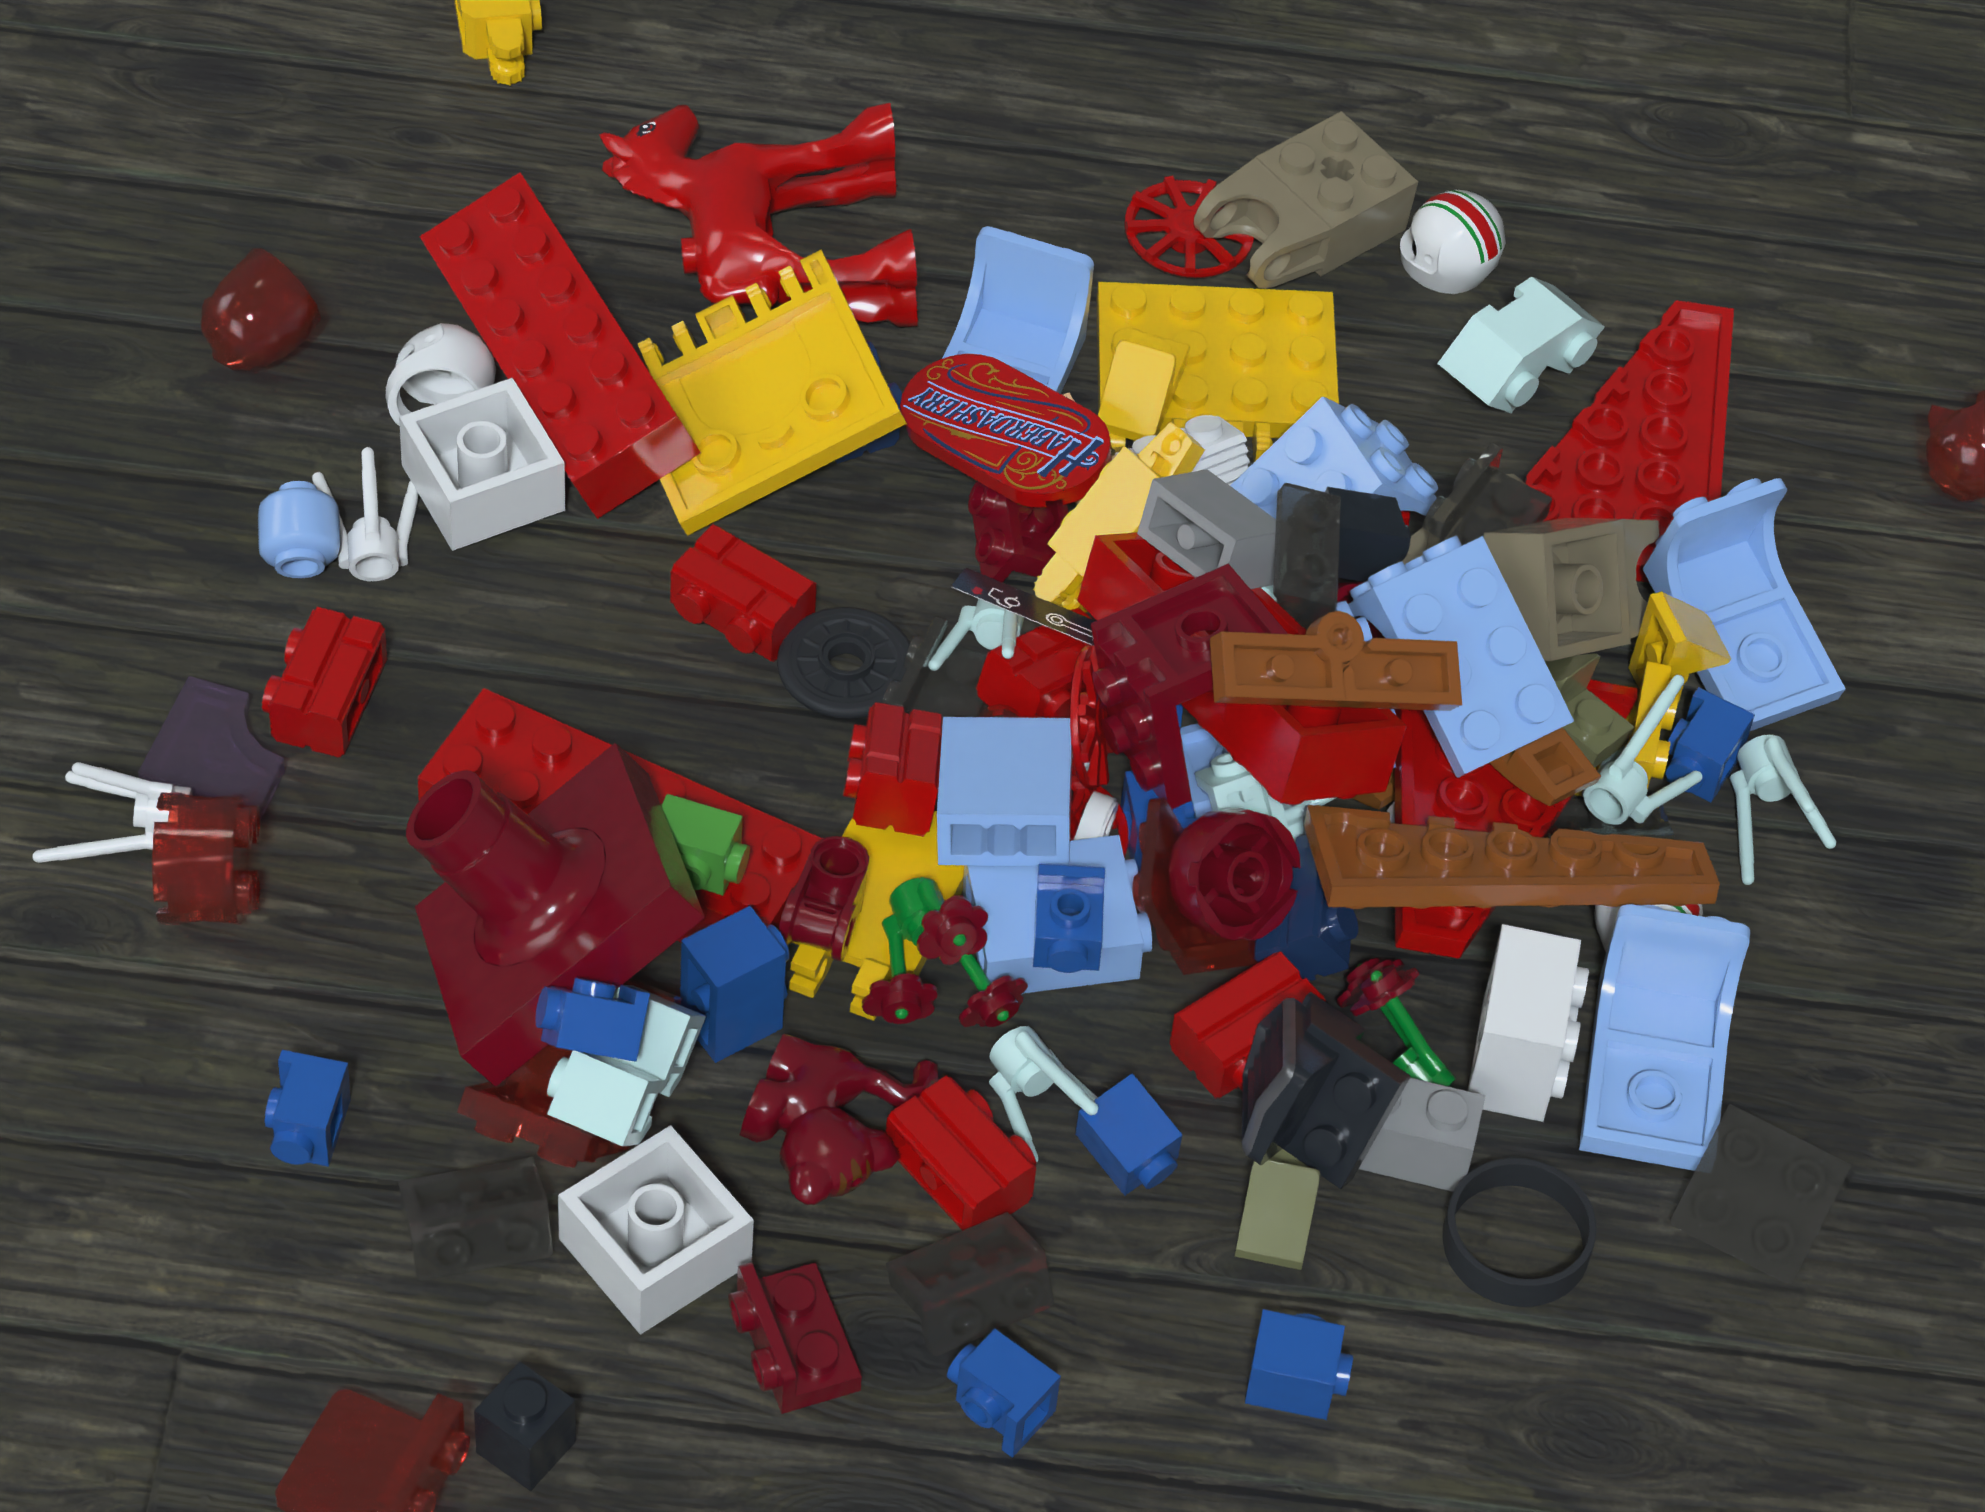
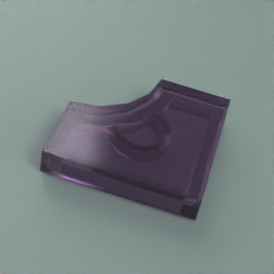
M188 676L138 774L139 778L144 780L192 788V801L261 820L285 773V764L283 757L263 748L249 733L246 723L250 708L249 693Z

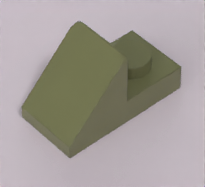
M1583 654L1545 661L1574 719V722L1563 728L1595 768L1627 744L1634 726L1587 689L1588 683L1599 662L1600 655Z
M1284 1149L1261 1166L1253 1161L1234 1257L1302 1270L1321 1175L1320 1171L1309 1168Z

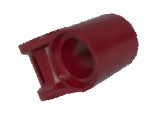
M832 836L816 842L813 846L796 887L794 886L789 893L782 913L779 931L787 947L794 941L829 951L833 960L840 962L844 960L853 936L857 918L862 909L869 864L867 850L859 842L848 837Z

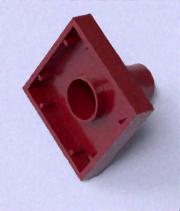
M616 743L528 814L505 795L495 792L476 773L463 770L444 777L432 786L419 800L407 823L406 838L408 843L431 863L432 869L445 881L418 903L415 909L460 1056L495 1087L548 1045L541 1041L543 1029L536 1026L537 1003L540 993L545 986L572 990L574 979L577 977L616 985V990L705 918L649 774Z

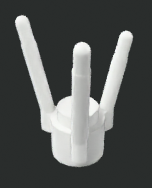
M366 447L361 453L364 517L355 521L353 528L347 535L339 514L340 549L338 561L340 568L349 569L351 574L360 580L381 581L395 575L399 566L408 564L407 544L419 494L410 480L397 530L395 531L394 528L390 527L387 519L378 516L374 451L370 447ZM321 472L314 473L312 480L317 490L323 491L333 498L324 475Z
M76 762L72 766V771L66 773V781L90 789L135 799L133 826L145 828V834L36 850L33 853V860L37 863L62 861L141 849L167 852L169 837L186 839L192 807V788L174 786L169 783L152 782L102 767Z

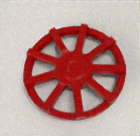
M1173 175L1166 176L1163 182L1152 185L1141 192L1136 191L1125 214V233L1135 252L1155 268L1181 277L1206 278L1232 270L1248 256L1254 242V237L1245 234H1233L1223 237L1242 244L1238 253L1233 257L1214 238H1206L1195 228L1194 217L1197 209L1208 193L1217 185V182L1208 179L1206 183L1191 180H1175ZM1181 192L1200 195L1193 206H1189ZM1169 194L1175 209L1154 198ZM1141 208L1150 210L1165 218L1135 220ZM1165 231V236L1147 250L1141 245L1136 236L1142 232ZM1171 247L1173 250L1185 254L1184 267L1175 266L1158 258ZM1208 249L1220 262V265L1215 267L1195 269V254Z
M1087 645L1078 655L1073 674L1070 705L1071 745L1075 770L1081 785L1089 790L1097 789L1099 785H1108L1110 780L1107 756L1108 753H1114L1106 741L1101 726V720L1108 717L1106 706L1101 701L1092 678V673L1099 670L1095 645ZM1082 679L1085 683L1087 692H1081ZM1090 762L1088 772H1086L1084 763Z

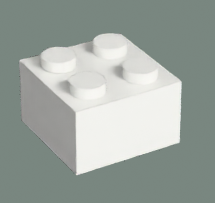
M513 378L399 417L402 466L452 551L565 511V462Z
M1502 924L1483 999L1468 1085L1469 1092L1486 1095L1483 1110L1543 1122L1550 1097L1563 1098L1570 1062H1573L1579 1037L1580 1022H1576L1578 1008L1582 1007L1589 975V969L1577 967L1581 940Z
M671 1125L558 1195L559 1240L640 1335L736 1274L738 1266L752 1262L753 1218Z

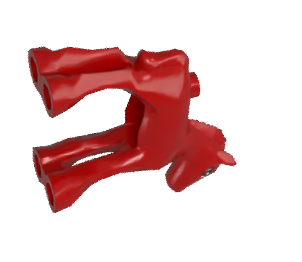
M891 103L866 107L841 133L827 139L797 145L734 143L699 159L687 157L699 131L696 116L688 105H678L633 127L624 137L610 133L599 135L607 151L613 154L612 158L603 162L602 171L609 177L615 178L623 186L624 190L631 191L632 194H637L639 197L644 196L646 199H652L654 203L675 208L690 220L692 237L681 238L684 274L697 273L698 281L701 285V293L713 304L733 295L739 305H752L745 288L755 283L765 290L772 306L778 307L790 301L791 298L787 296L780 283L781 276L778 272L790 265L804 292L813 289L800 262L805 257H801L772 237L773 228L770 214L801 207L849 205L871 198L896 197L895 135ZM845 167L840 171L826 175L794 177L799 174ZM911 229L883 241L864 254L828 260L856 320L867 323L888 321L897 327L918 326L916 300L917 267Z

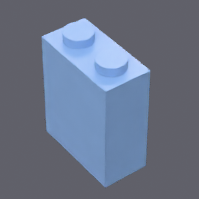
M943 717L937 803L938 865L1039 866V864L1069 866L1072 792L1070 718Z
M1119 835L1070 841L1069 866L1105 868L1103 937L1099 971L1081 970L1074 973H1063L1052 968L1033 967L1038 866L964 865V897L969 900L972 907L981 906L988 914V921L983 926L987 933V942L976 953L977 962L991 983L1003 976H1012L1014 980L1023 978L1028 984V988L1024 993L1140 979L1142 955L1144 952L1152 951L1151 925L1147 913L1137 914L1134 898H1138L1140 895L1138 868L1135 859L1125 860Z

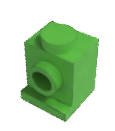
M667 794L661 807L694 890L703 889L724 895L729 882L740 883L749 859L750 846L742 844L743 816Z

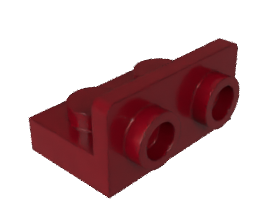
M977 481L969 495L968 509L973 516L976 537L975 556L980 564L981 574L1003 582L1012 571L1034 577L1041 576L1043 568L1056 553L1047 543L1060 528L1064 517L1068 514L1067 504L1063 505L1062 499L1046 501L1047 507L1023 506Z
M752 1262L738 1266L737 1292L730 1293L728 1296L731 1315L740 1334L750 1333L756 1350L751 1351V1361L757 1383L763 1392L772 1389L781 1414L861 1391V1373L816 1263L760 1279Z

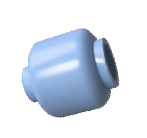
M291 481L281 485L279 491L273 492L260 502L258 511L259 553L264 561L275 567L277 573L285 577L309 578L322 573L325 566H328L338 557L340 549L339 507L334 498L323 491L317 490L316 486L310 482Z

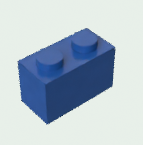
M751 906L681 940L680 1005L706 1016L697 1040L714 1063L783 1028L784 999L788 995L785 984L786 961L789 960V950L780 931L774 925L765 926Z

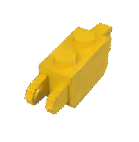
M454 0L463 53L476 60L488 59L491 76H493V80L497 81V84L501 83L511 86V84L519 81L522 82L525 73L523 55L533 54L532 31L542 30L540 1Z
M1170 422L1138 454L1124 446L1117 456L1102 469L1098 480L1075 509L1071 510L1064 517L1060 528L1047 543L1056 553L1043 568L1042 575L1037 576L1038 580L1034 582L1035 587L1032 590L1035 591L1036 597L1068 610L1079 607L1083 612L1087 613V610L1077 599L1095 535L1138 532L1152 480L1192 472L1205 451L1201 444L1191 435Z

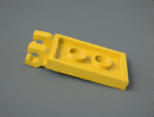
M935 810L930 831L924 837L895 832L892 825H889L885 830L856 825L853 817L842 837H848L859 842L869 855L862 909L857 918L853 936L843 962L860 967L852 984L851 993L856 995L850 1004V1012L873 1021L877 1016H870L863 1011L862 1000L870 994L869 988L872 983L880 980L890 982L889 942L881 923L885 918L893 915L889 904L892 892L902 883L920 877L930 878L935 881L944 901L952 896L960 895L963 891L964 865H938L937 811ZM905 939L903 944L906 973L919 976L927 958L920 954L917 946L912 941ZM792 941V943L799 945L791 961L790 970L795 973L790 980L789 990L814 998L833 962L831 953Z

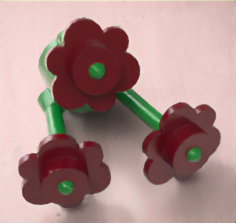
M914 878L895 888L889 899L893 915L885 918L881 923L889 942L890 982L880 980L870 985V994L862 1000L863 1011L870 1016H882L885 1021L893 1024L910 1023L916 1019L926 1018L934 1012L933 1001L938 996L937 987L932 984H922L919 976L906 973L903 940L907 939L917 946L918 951L925 958L935 959L939 957L946 965H953L960 961L979 992L969 998L967 1001L968 1007L959 1016V1021L963 1027H970L979 1024L980 1027H996L1010 1020L1018 1012L1024 999L1022 993L1028 988V984L1025 979L1019 978L1014 980L1012 976H1003L991 983L973 956L987 942V933L983 928L988 921V914L981 906L972 907L969 900L960 895L952 896L944 901L937 883L930 878Z
M1374 958L1365 963L1358 964L1356 969L1346 978L1349 984L1348 990L1337 999L1339 1006L1343 1008L1354 1003L1350 1009L1354 1016L1380 1008L1408 1049L1392 1063L1409 1074L1410 1078L1449 1086L1456 1077L1430 1048L1398 997L1415 984L1414 979L1419 976L1418 970L1415 967L1407 971L1401 970L1404 967L1401 959L1393 962L1391 959L1381 962L1379 958Z

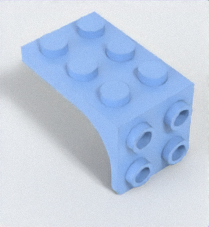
M983 227L976 239L974 267L965 305L943 358L960 354L990 356L1061 394L1086 339L1094 270L1093 260L1085 254L1068 248L1058 247L994 227Z
M1321 397L1230 485L1290 529L1289 537L1309 551L1305 531L1327 486L1395 497L1400 511H1415L1431 519H1434L1444 511L1443 506L1434 495L1438 490L1437 483L1423 467L1417 463H1412L1404 451L1409 446V443L1397 427L1387 420H1382L1380 423L1371 420L1364 411L1354 404L1344 407L1326 397Z
M1758 478L1750 479L1734 487L1724 497L1709 502L1706 497H1698L1684 503L1673 512L1674 518L1665 533L1656 540V548L1643 567V571L1655 593L1662 591L1704 611L1710 617L1731 657V661L1728 664L1698 671L1697 673L1708 692L1755 714L1750 731L1838 700L1846 689L1788 583L1778 558L1774 538V517L1780 501L1787 492V488L1781 478L1761 483Z
M1458 536L1451 537L1422 552V556L1405 565L1401 561L1375 573L1368 578V581L1349 591L1354 601L1348 605L1354 618L1358 616L1365 617L1385 638L1457 641L1462 705L1451 711L1424 710L1457 778L1574 722L1483 536L1463 546Z
M1626 904L1619 908L1599 977L1579 1150L1712 1174L1717 1156L1730 1023L1737 985L1750 943L1749 927L1741 923L1730 922L1722 917H1702L1664 910L1655 905Z

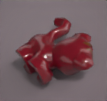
M784 1033L772 1056L766 1078L759 1080L749 1102L740 1136L758 1143L771 1139L779 1130H783L786 1133L779 1152L780 1163L789 1176L788 1182L791 1193L803 1204L816 1205L828 1196H843L862 1185L873 1172L892 1168L900 1159V1155L894 1143L884 1131L869 1129L840 1108L852 1102L862 1092L877 1096L897 1108L914 1096L918 1098L923 1090L939 1080L938 1066L929 1060L918 1062L913 1069L912 1084H903L887 1072L863 1064L849 1050L830 1045H814Z

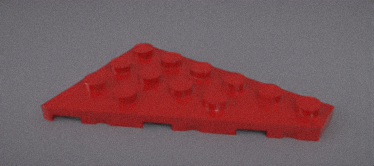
M1675 300L1663 314L1660 325L1650 330L1641 340L1638 351L1624 367L1619 366L1595 394L1592 405L1584 408L1573 420L1570 431L1556 447L1551 446L1527 474L1526 486L1522 490L1523 499L1508 518L1511 525L1518 527L1561 518L1659 520L1661 536L1674 518L1673 512L1684 503L1698 497H1706L1708 502L1721 498L1734 309ZM1655 542L1647 545L1639 556L1636 567V581L1650 583L1643 571V567L1656 548Z
M1591 679L1587 686L1590 692L1626 720L1638 699V688ZM1394 709L1396 716L1407 725L1395 761L1396 824L1427 826L1428 816L1454 818V829L1491 833L1493 822L1516 824L1519 830L1525 831L1533 837L1544 838L1574 796L1572 795L1552 806H1548L1519 789L1490 763L1457 778L1424 710ZM1440 906L1424 909L1395 907V947L1460 959L1496 906L1491 908Z

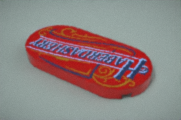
M960 354L935 361L920 370L909 381L901 397V413L907 423L905 424L913 443L962 473L1023 506L1047 507L1046 501L1062 499L1063 505L1083 499L1098 480L1102 469L1112 461V445L1109 431L1097 414L990 356Z

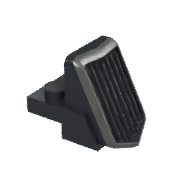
M1312 992L1306 995L1302 1003L1295 998H1286L1258 1024L1243 1072L1242 1149L1246 1156L1260 1166L1284 1149L1309 1168L1320 1171L1322 1177L1339 1189H1342L1354 1178L1411 1076L1360 1041L1366 1029Z

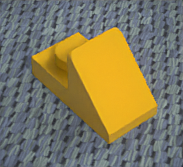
M1135 329L1132 330L1128 341L1120 340L1118 342L1098 413L1110 434L1135 441L1145 436L1158 435L1188 362L1190 345Z
M1661 591L1650 594L1629 664V670L1639 688L1647 661L1672 666L1669 682L1675 675H1681L1684 678L1685 684L1690 673L1728 664L1731 661V657L1710 617L1704 611ZM1683 684V686L1681 687V689H1680L1679 692H1678V694H1679L1678 703H1679V699H1680V696H1681V693H1682L1684 684Z

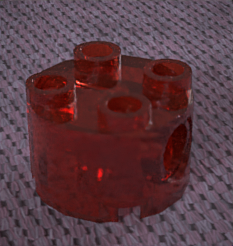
M161 792L156 809L158 811H169L168 822H154L152 851L154 902H168V906L158 908L156 913L157 921L161 925H181L186 922L201 921L241 925L244 914H251L252 910H258L260 902L259 871L248 870V848H251L252 844H259L260 839L259 805H246L242 793L221 797H204L176 792Z

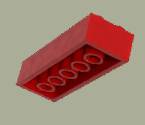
M521 172L419 236L508 379L513 378L565 462V472L597 519L701 453Z
M1137 532L1095 535L1077 601L1098 621L1195 577L1139 536ZM1261 587L1251 589L1288 634L1306 635L1307 630ZM1199 631L1190 636L1197 638L1206 637L1213 634L1214 631ZM1214 690L1181 703L1197 720L1198 724L1208 731L1232 755V758L1242 765L1267 790V793L1279 803L1291 805L1301 804L1307 800L1335 797L1350 799L1356 795L1386 792L1407 727L1390 709L1214 703Z
M483 688L418 776V797L420 800L432 786L444 777L458 771L468 770L476 773L495 792L502 793L528 814L612 745ZM625 751L649 774L661 806L666 795L670 794L743 816L742 844L750 846V854L740 883L729 882L724 895L703 889L694 890L705 918L677 941L681 942V940L748 906L752 907L765 926L771 924L779 930L782 913L789 893L794 886L796 887L811 849L816 842L823 838Z

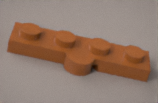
M1341 611L1329 612L1310 624L1306 635L1219 632L1210 637L1214 703L1451 711L1462 705L1457 641L1372 638L1364 641L1362 628L1357 620L1350 614Z

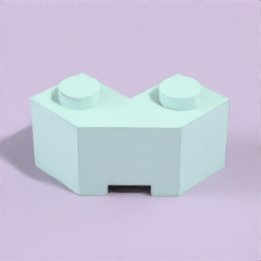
M1530 277L1516 286L1514 297L1517 299L1501 310L1497 311L1489 304L1474 314L1438 362L1442 368L1488 406L1512 413L1516 407L1525 404L1534 395L1539 385L1538 377L1547 366L1570 374L1574 368L1583 365L1594 353L1597 346L1596 338L1605 327L1556 286L1535 277Z
M620 987L615 990V998H618ZM650 993L637 1062L572 1051L569 1059L566 1057L560 1059L549 1080L547 1095L553 1097V1101L547 1114L620 1146L639 1145L651 1127L652 1116H650V1112L658 1093L670 1097L681 1080L706 1016Z

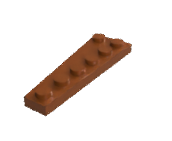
M1307 805L1304 822L1305 832L1328 907H1346L1350 909L1413 907L1424 909L1440 906H1476L1480 908H1491L1494 906H1542L1550 908L1560 905L1619 907L1626 904L1684 906L1687 904H1715L1720 886L1703 842L1620 834L1601 835L1589 831L1558 829L1551 838L1533 837L1529 833L1519 830L1516 824L1493 822L1491 833L1454 829V818L1428 816L1427 826L1390 823V812Z

